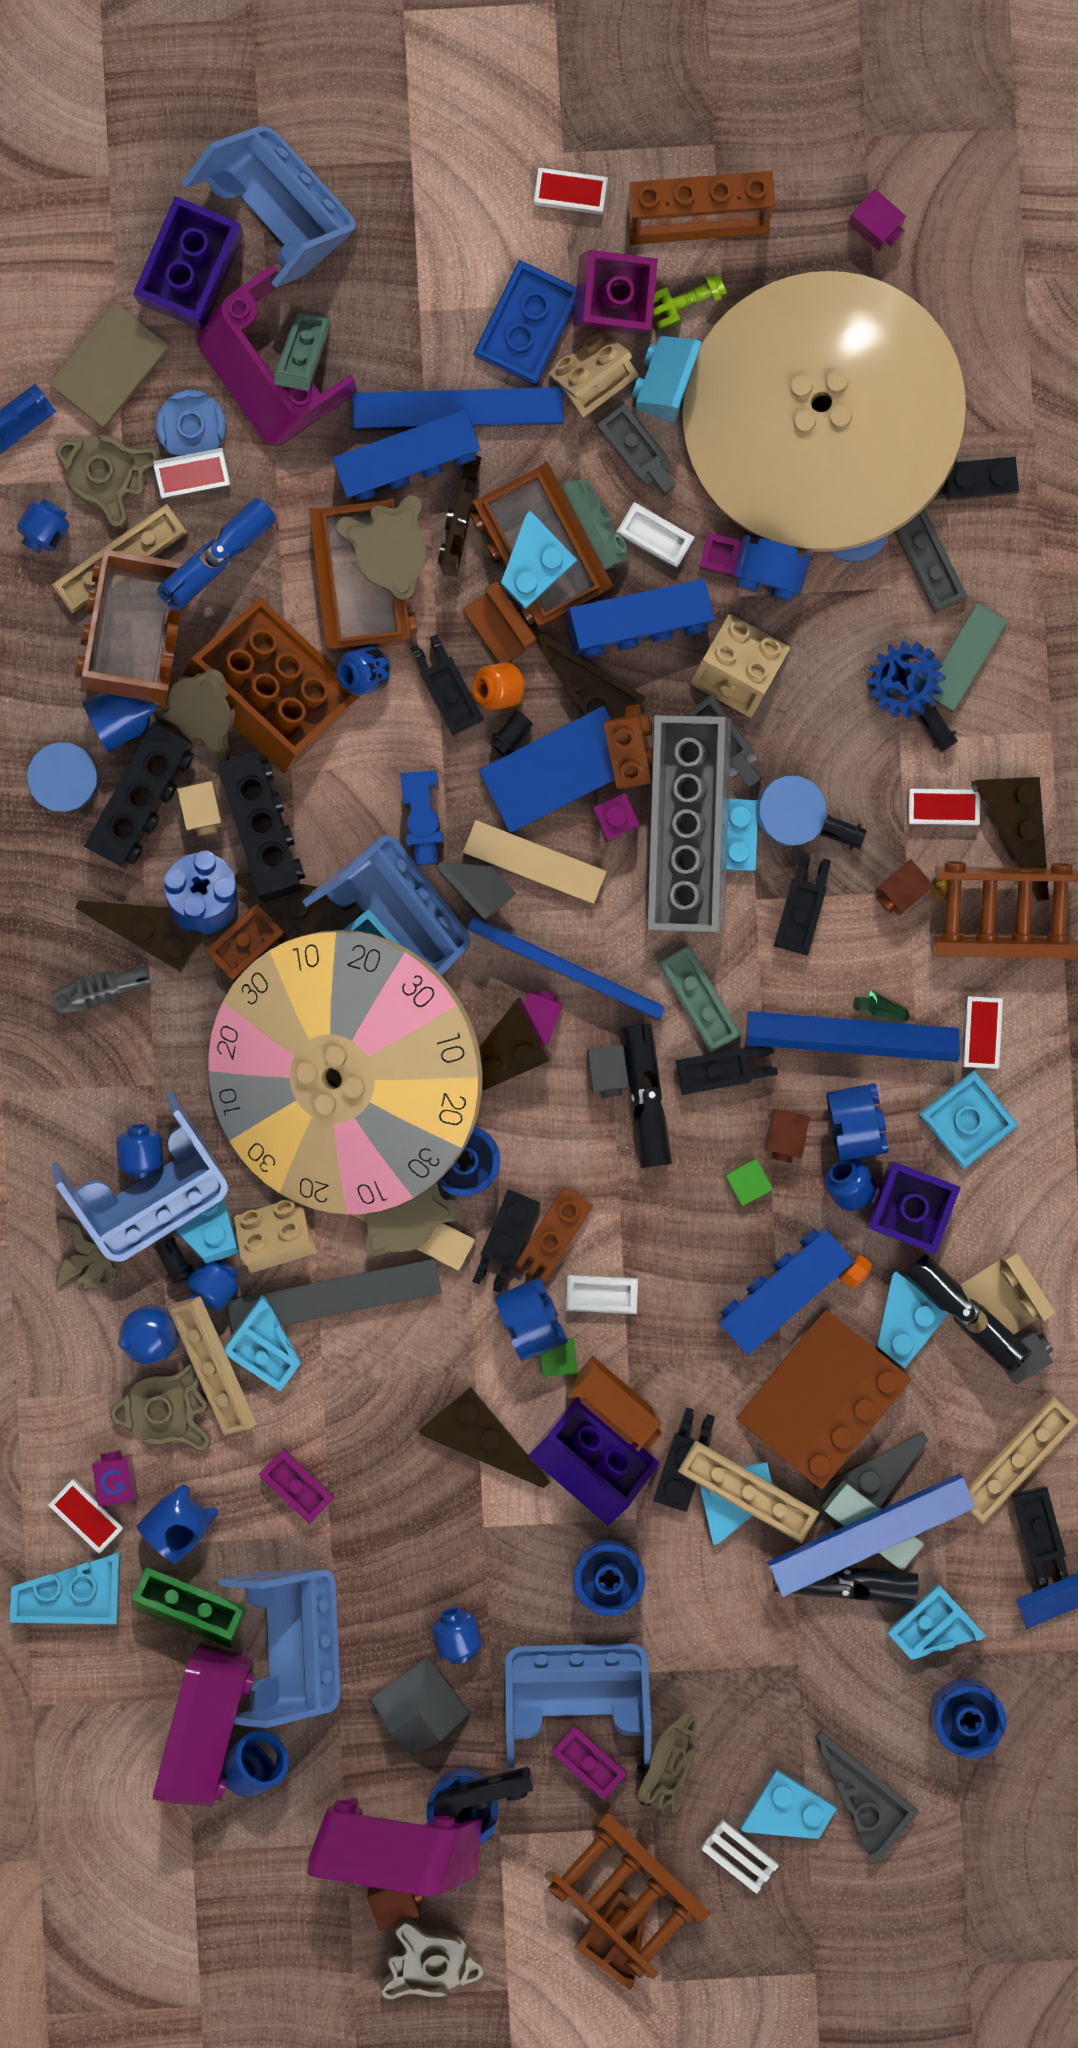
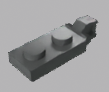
M624 402L596 423V428L639 481L641 480L646 486L653 482L664 496L675 488L674 485L676 483L666 472L671 467L667 460V455Z
M713 694L683 715L730 718ZM731 720L730 776L734 778L740 774L748 787H752L763 779L752 765L758 758L754 754V749Z

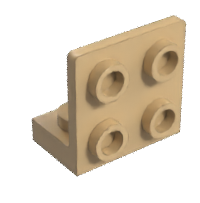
M729 614L704 656L690 685L708 695L713 694L717 700L752 718L790 647L736 616Z
M1013 1251L960 1284L968 1302H971L970 1299L978 1301L1013 1334H1016L1038 1319L1045 1321L1056 1314L1018 1253ZM982 1311L979 1314L978 1320L974 1323L979 1332L983 1331L988 1323L986 1315Z

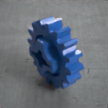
M901 641L899 650H896L890 644L888 646L889 654L886 657L880 653L877 654V658L881 662L879 666L872 665L869 668L875 674L874 678L867 680V684L875 688L870 693V697L875 701H879L877 706L884 712L889 709L888 713L895 718L902 712L903 716L911 719L912 710H916L919 714L923 715L925 714L923 706L926 703L933 707L936 705L932 696L934 694H943V690L937 685V682L946 680V676L938 671L943 664L938 658L934 659L935 653L930 648L924 650V647L919 642H915L911 648L906 641ZM905 659H916V661L908 663ZM904 671L908 674V676H907V681H908V682H907V685H908L909 689L904 686V684L906 683V681H905V677H906V676H905V674H904ZM902 696V697H906L907 700H906V701H897V700L892 699V697H894L895 699H897V698H899V697Z

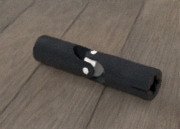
M652 1024L620 1028L631 1099L635 1106L634 1125L641 1168L672 1164L666 1116L661 1105L662 1093ZM645 1074L651 1081L652 1086L638 1088L640 1076Z
M927 1254L922 1256L907 1272L905 1277L936 1307L955 1314L956 1318L953 1317L956 1325L1007 1373L1011 1375L1022 1365L1009 1352L1022 1363L1028 1359L1032 1351L978 1301L970 1299L971 1302H968L961 1285ZM982 1311L988 1320L986 1328L980 1333L969 1331L966 1327L974 1324Z
M847 1567L790 1594L915 1605L918 1595V1574ZM773 1579V1592H779Z

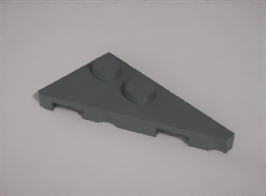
M921 1431L832 1478L823 1490L818 1486L813 1488L821 1505H823L839 1484L845 1480L880 1508L928 1439L924 1432ZM827 1514L834 1530L844 1527Z
M820 1730L815 1736L816 1741L871 1862L876 1865L919 1811Z

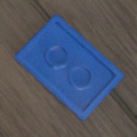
M519 260L475 348L473 356L537 386L575 308L576 287Z

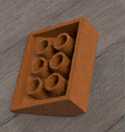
M262 598L254 602L190 659L182 677L187 675V678L195 677L197 674L204 673L208 669H216L221 672L225 677V684L229 693L225 699L229 704L230 710L235 707L236 717L233 726L284 774L361 697L347 691L338 680L337 669Z
M824 1309L737 1416V1419L800 1473L823 1490L912 1378L827 1309Z

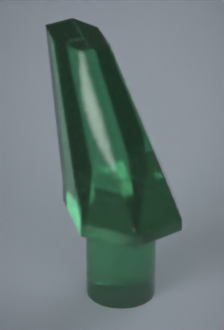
M873 990L869 992L867 997H855L853 1001L855 1011H870L873 1016L907 1021L910 1018L909 1011L905 1006Z

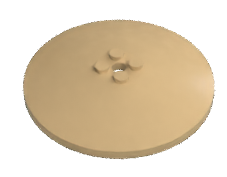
M820 271L793 275L772 282L742 299L716 323L703 341L684 394L683 430L686 447L692 466L709 497L726 516L750 534L758 538L798 548L799 551L831 552L857 548L888 536L906 525L922 512L946 482L959 454L965 430L966 397L963 376L953 347L939 324L920 304L899 289L883 281L849 272ZM821 395L829 397L832 400L830 409L825 412L815 411L812 408V402L816 397Z

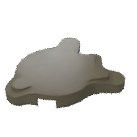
M100 434L85 440H65L56 449V456L63 464L70 489L87 504L99 507L104 512L109 524L115 529L123 528L128 522L123 502L124 497L131 495L138 498L144 494V474L154 469V461L160 460L159 453L154 448L131 449L113 437Z
M411 495L406 497L395 509L379 505L374 506L371 510L372 521L368 525H364L350 517H343L336 523L337 533L354 547L357 563L365 578L375 585L390 591L398 600H407L414 595L415 583L427 557L424 538L418 529V517L422 509V503L418 497Z
M208 669L204 673L197 674L195 677L187 678V675L182 677L171 688L166 706L159 705L156 711L153 712L154 718L162 725L175 727L183 739L190 744H193L198 738L203 740L215 761L223 762L230 758L231 748L228 742V732L233 727L236 713L235 707L230 710L229 704L225 699L229 694L225 684V677L216 669Z
M435 1183L405 1203L383 1211L367 1213L368 1235L365 1241L366 1249L375 1256H380L386 1252L414 1250L422 1246L439 1225L461 1218L463 1214L462 1205L457 1201L442 1198L438 1184Z
M192 1362L176 1374H156L139 1380L123 1400L115 1403L111 1408L110 1415L112 1421L132 1431L144 1443L166 1445L173 1442H182L197 1451L206 1450L211 1443L209 1433L198 1425L194 1419L196 1414L205 1412L209 1405L198 1389L200 1380Z
M684 1713L662 1734L653 1752L649 1771L639 1789V1801L646 1804L651 1803V1807L659 1810L664 1809V1811L675 1814L679 1810L683 1786L695 1755V1749L688 1747V1737L692 1739L696 1737L697 1718L695 1715Z
M404 1917L397 1921L395 1931L405 1947L402 1950H391L387 1954V1962L391 1973L381 1982L380 1990L382 1996L388 2000L410 1993L427 1997L447 1996V1990L459 1983L462 1987L467 1983L478 1981L484 1972L483 1964L478 1957L472 1954L467 1943L458 1934L444 1929H424L418 1926L412 1919Z

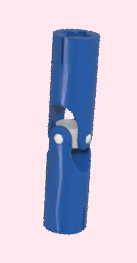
M259 498L251 500L222 527L216 541L212 539L206 542L158 586L157 591L163 602L166 603L170 600L167 606L175 611H180L230 564L232 557L246 550L275 522L276 518L272 509ZM204 553L208 565L217 568H209L208 566H206L200 559V555Z

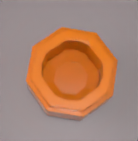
M857 1254L853 1258L854 1262L839 1275V1279L849 1288H855L863 1283L872 1270V1263L861 1254Z

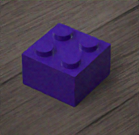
M889 1161L865 1228L936 1254L961 1187L899 1163Z

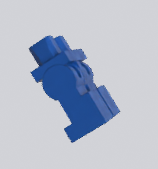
M437 771L400 773L403 804L406 808L411 807V812L407 819L409 834H406L407 846L415 848L417 866L439 864L437 845H444V837L442 831H440L439 818L432 810L431 789H439Z

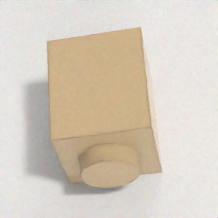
M212 781L177 789L186 830L189 833L196 832L197 837H204L218 833L216 827L225 826L216 785Z

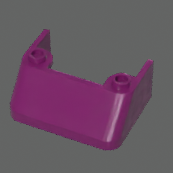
M274 265L225 298L200 329L197 343L201 353L263 441L269 445L279 446L285 444L350 399L352 393L358 392L355 380L351 374L322 395L313 383L309 391L286 386L281 388L280 385L274 384V376L242 332L252 325L257 318L258 307L256 302L276 289L271 283L278 274Z
M202 1643L198 1644L190 1656L185 1670L153 1792V1800L164 1803L213 1806L215 1800L222 1801L227 1784V1779L221 1778L222 1767L242 1694L249 1696L255 1675L248 1672L254 1657Z
M356 1798L337 1800L335 1805L328 1807L308 1858L307 1874L316 1878L415 1895H441L478 1877L482 1819L473 1818L459 1824L455 1823L454 1817L435 1816L433 1822L421 1825L363 1815V1810L358 1808V1799Z

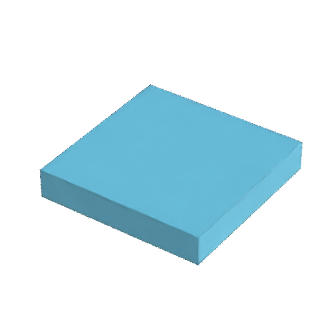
M975 1070L971 1071L918 1114L961 1169H965L1019 1126Z

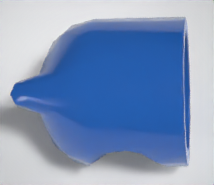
M101 692L82 701L86 713L108 753L119 748L125 742L144 734L150 724V715L156 711V704L153 701L147 702V700Z
M157 1305L144 1306L131 1312L124 1319L119 1331L118 1345L132 1361L144 1365L155 1364L168 1358L177 1349L180 1335L169 1310Z
M187 1485L179 1486L172 1493L163 1497L136 1525L143 1538L165 1559L176 1565L204 1537L207 1529L218 1514L217 1508H203L193 1498L189 1497L190 1488Z
M259 1730L245 1735L227 1748L221 1778L227 1779V1789L237 1796H260L281 1782L287 1774L289 1766L287 1749L282 1741L270 1732ZM255 1742H266L274 1748L277 1754L276 1764Z

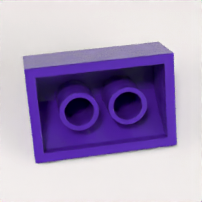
M576 1397L528 1454L531 1460L607 1526L630 1506L660 1464L643 1448L637 1452L634 1444L630 1445L584 1406L580 1402V1397Z

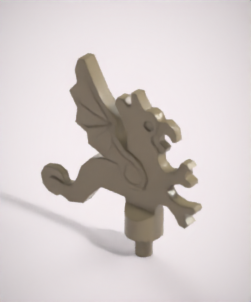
M65 1218L60 1219L57 1223V1228L61 1231H67L69 1228L72 1229L74 1246L82 1254H74L71 1259H64L63 1266L57 1270L59 1277L56 1280V1287H61L70 1278L82 1273L84 1267L89 1265L87 1272L77 1279V1283L84 1284L83 1290H86L88 1287L96 1288L97 1286L105 1288L108 1283H101L100 1280L105 1277L103 1274L104 1270H111L113 1278H117V1273L121 1270L114 1267L112 1261L103 1255L95 1243L85 1239L80 1225L70 1222Z

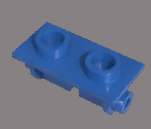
M36 384L0 409V454L57 412Z

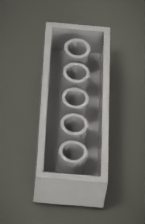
M654 716L648 930L724 932L731 745L730 718Z

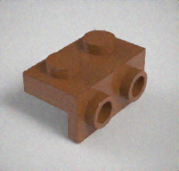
M640 704L626 706L625 717L610 719L604 722L612 768L618 789L652 784L653 748H649L647 736L652 735L649 715H642Z
M256 903L205 951L228 977L235 982L255 960L269 950L284 943L281 939L287 934Z

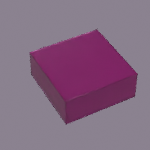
M708 532L699 569L732 577L742 540Z

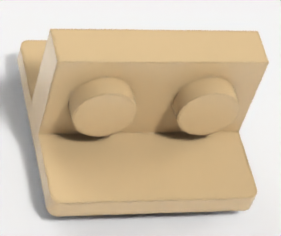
M605 332L588 338L582 348L574 354L560 359L556 363L555 368L549 372L552 380L562 387L576 412L582 418L639 376L630 362L632 355L629 350Z
M291 1199L282 1200L256 1210H249L234 1217L241 1261L243 1265H247L250 1274L318 1253L314 1237L306 1219L304 1205L296 1203Z

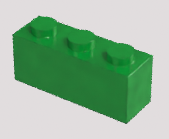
M148 1567L145 1568L132 1597L133 1609L228 1648L232 1647L245 1617L244 1606Z

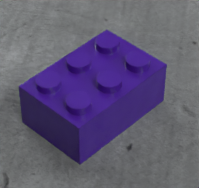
M175 196L133 292L138 304L201 329L208 320L243 239L244 233L241 224Z

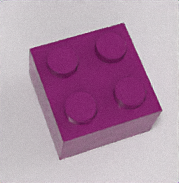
M588 250L579 255L573 327L642 335L651 331L658 259Z

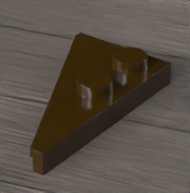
M476 456V460L465 464L455 509H448L445 530L450 531L447 543L441 544L438 564L442 565L444 575L458 578L481 456Z
M540 633L538 635L537 644L582 716L605 706L611 719L625 717L626 706L642 705L646 698L645 696L580 656L573 655V652L544 634Z
M1040 777L971 781L972 789L980 794L989 810L986 814L991 823L998 828L999 837L1012 860H1017L1020 868H1047ZM1033 881L1032 893L1036 896L1037 901L1049 900L1048 881Z
M237 873L234 876L236 883L260 900L252 875ZM301 884L302 890L263 902L306 935L321 931L344 930L363 912L356 901L347 907H340L333 903L327 894L306 907L302 901L318 887Z
M79 900L75 907L179 972L183 971L205 935L198 931L182 929L172 919L167 907Z
M521 998L516 999L512 1003L509 1010L493 1027L487 1038L479 1045L482 1065V1091L550 1061L551 1055Z
M471 1386L418 1431L424 1437L544 1488L550 1483L547 1476L528 1457L526 1451Z

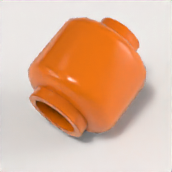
M508 662L481 667L472 682L474 698L487 710L494 711L514 707L520 703L524 695L525 680L520 670L514 664Z

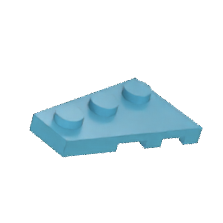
M118 1552L64 1571L12 1586L10 1623L118 1625L121 1553Z

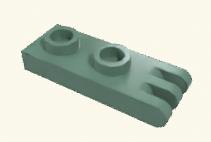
M587 479L567 481L563 486L564 493L604 569L618 568L629 562L630 559L626 553V543L616 533L610 522V512L600 502L590 481Z

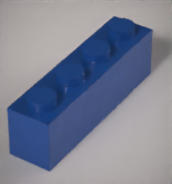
M464 409L333 457V461L346 497H356L358 503L377 496L375 490L377 488L389 485L390 490H394L410 484L408 478L410 476L422 473L423 478L439 474L443 472L441 465L455 460L456 466L476 460L475 453L482 450L468 411Z
M705 579L570 607L564 613L573 655L584 653L585 658L605 654V648L618 646V651L633 649L639 646L638 641L651 639L652 644L666 642L673 639L672 634L684 631L686 637L706 632V627L715 620Z
M813 1228L799 1241L802 1247L793 1255L788 1251L772 1265L776 1269L766 1279L762 1275L757 1277L746 1287V1290L749 1292L747 1296L740 1302L734 1298L720 1310L719 1313L723 1317L718 1322L747 1355L754 1351L854 1262L827 1229L822 1228L818 1232Z

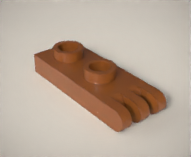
M562 1187L513 1268L520 1271L527 1259L532 1264L525 1275L532 1278L538 1267H540L544 1272L541 1273L539 1278L541 1277L545 1284L593 1204L567 1188Z

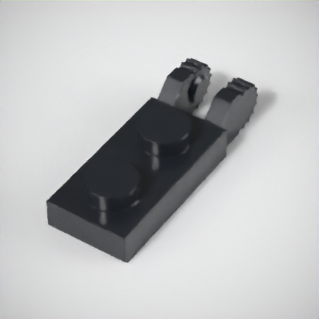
M1016 457L955 462L946 480V487H942L934 499L947 498V501L1018 494L1019 484Z
M436 634L430 637V644L441 662L429 668L425 660L426 657L417 644L412 646L410 650L422 671L420 675L452 736H455L484 721L452 657H448Z
M802 852L795 878L791 880L773 947L808 956L827 889L824 886L831 860L823 858L818 868L816 884L803 881L809 867L810 854Z
M760 1047L749 1050L740 1048L675 1060L681 1095L751 1083L752 1079L778 1075L777 1067L769 1066L750 1072L747 1058L769 1056L774 1053L773 1047Z
M507 1190L481 1252L483 1257L472 1282L480 1285V1282L484 1280L486 1275V1268L490 1259L502 1263L503 1266L495 1278L493 1290L498 1293L501 1292L510 1268H513L540 1202L512 1190Z
M688 1407L685 1408L678 1432H674L653 1497L654 1502L685 1512L688 1510L696 1486L695 1481L677 1471L692 1444L697 1440L686 1436L694 1417V1409ZM709 1414L703 1419L701 1432L697 1440L707 1447L709 1446L707 1441L715 1416Z
M1041 1486L1012 1494L1011 1498L1029 1563L1033 1565L1039 1589L1048 1586L1049 1583L1042 1562L1054 1559L1058 1580L1068 1578L1069 1575L1064 1560L1066 1554L1047 1487Z
M527 1766L460 1783L459 1785L447 1787L446 1790L442 1789L434 1797V1812L438 1816L457 1817L462 1808L472 1806V1809L478 1810L492 1805L495 1800L507 1798L509 1801L522 1799L528 1795V1792L533 1791L531 1770Z

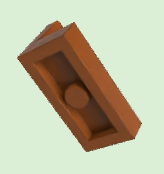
M497 581L485 588V594L464 608L465 615L498 663H510L537 644L536 637Z

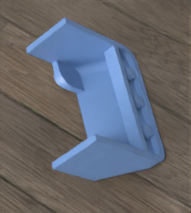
M258 126L210 143L182 181L185 188L206 181L210 185L211 190L221 198L233 199L241 196L284 244L278 252V260L282 269L271 282L275 288L309 273L345 241L356 227L355 220L348 210L276 131L267 126Z
M383 835L327 877L302 901L307 907L326 894L333 903L340 907H347L356 901L363 912L369 909L401 946L421 957L441 976L470 945V938L466 928L402 845L389 835Z
M173 1091L166 1095L172 1114L180 1125L170 1132L167 1144L169 1151L175 1159L156 1170L155 1175L145 1177L115 1195L106 1183L99 1180L88 1181L75 1188L58 1162L51 1165L55 1186L100 1251L111 1261L119 1262L130 1258L216 1205L227 1194L228 1186L223 1172L201 1132Z
M324 1569L257 1571L219 1579V1586L245 1588L249 1604L253 1607H266L269 1677L261 1678L255 1682L250 1693V1710L236 1713L234 1724L269 1728L332 1712L337 1707L341 1695L336 1583L333 1574Z
M631 1643L520 1646L508 1652L505 1658L507 1768H515L514 1739H530L538 1735L543 1726L542 1716L613 1714L614 1727L619 1733L625 1736H643L644 1765L650 1764L651 1710L648 1656L644 1648Z

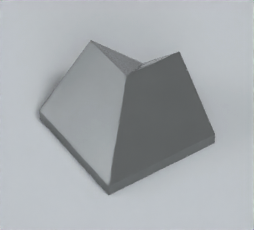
M440 862L436 866L440 875L482 921L486 923L516 894L493 867Z
M428 1655L371 1697V1701L390 1735L412 1756L440 1742L470 1714L469 1710Z

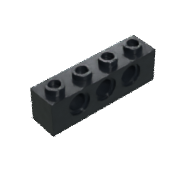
M152 722L84 847L124 869L127 868L128 864L134 865L142 853L143 846L139 844L145 833L151 834L159 822L160 816L156 813L163 802L168 804L177 789V785L174 784L180 771L185 773L194 758V754L191 753L193 746L188 741ZM158 758L166 759L168 762L167 771L161 776L152 775L150 771L151 763ZM140 789H148L151 794L150 802L144 807H137L133 802L134 794ZM126 819L131 820L134 825L132 834L127 838H119L116 833L118 823Z
M254 751L217 763L261 902L263 903L302 890L299 880L306 877L300 858L292 859L289 847L295 845L289 825L282 827L278 815L285 811L279 792L272 793L268 781L274 779L268 759L261 761L258 751ZM250 786H259L262 789L261 795L255 800H247L243 797L245 790ZM266 818L272 821V827L269 831L265 833L254 831V825L258 820ZM272 851L283 854L282 861L276 866H268L264 863L266 855Z

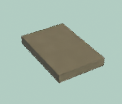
M114 302L48 384L103 429H106L170 350V346Z

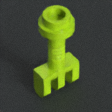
M710 273L706 275L707 283L671 298L667 287L655 292L654 304L662 301V305L653 309V318L660 317L666 313L668 316L656 323L658 331L681 323L677 311L694 304V302L696 303L697 300L701 301L710 296H713L715 302L721 300V296L727 292L720 274L712 276Z

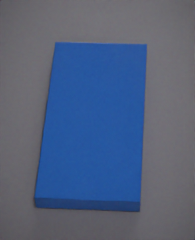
M605 706L479 769L510 833L615 781L604 729V722L610 720L611 717Z

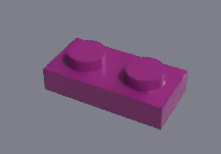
M285 1448L258 1474L309 1524L335 1497Z
M573 1724L551 1749V1753L603 1801L627 1775V1771L576 1724Z

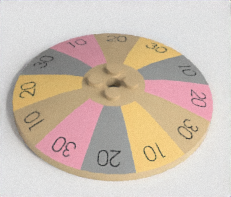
M334 930L307 934L280 944L255 960L235 981L221 1004L211 1033L208 1074L210 1091L219 1122L234 1150L249 1169L265 1184L296 1203L312 1209L338 1214H367L398 1206L415 1198L443 1177L457 1161L473 1132L482 1096V1065L479 1046L471 1021L461 1001L444 978L421 957L391 940L359 931ZM329 1069H335L340 1073L342 1082L339 1087H333L328 1083L326 1074Z

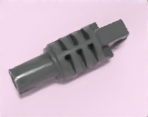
M143 965L142 967L115 974L114 971L102 972L75 980L51 992L55 1010L57 1013L87 1010L118 1001L121 998V994L151 987L146 966Z

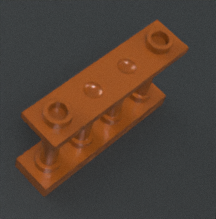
M946 861L944 867L935 866V874L938 879L947 880L945 931H942L941 936H932V951L936 957L1078 959V944L1073 938H1069V934L1066 933L1068 882H1078V870L1073 869L1072 864L1052 863L1051 868L966 867L965 862ZM962 880H983L981 931L977 932V937L963 936V932L959 931ZM997 881H1018L1016 932L1012 933V937H998V933L995 932ZM1033 881H1054L1051 933H1048L1047 938H1034V934L1030 933Z
M601 1812L592 1822L598 1829L595 1833L597 1838L562 1877L556 1872L548 1871L544 1877L551 1884L547 1888L558 1900L564 1902L567 1899L628 1959L624 1964L638 1978L645 1975L648 1978L655 1979L659 1973L649 1962L684 1922L688 1924L692 1921L693 1923L702 1924L711 1913L609 1813ZM615 1845L624 1854L621 1858L622 1863L586 1903L572 1887L607 1847L612 1848ZM640 1870L649 1879L646 1883L648 1888L612 1928L598 1914V1911L633 1872L637 1874ZM664 1896H667L675 1904L672 1908L673 1914L640 1952L637 1953L623 1937L658 1897L662 1899Z

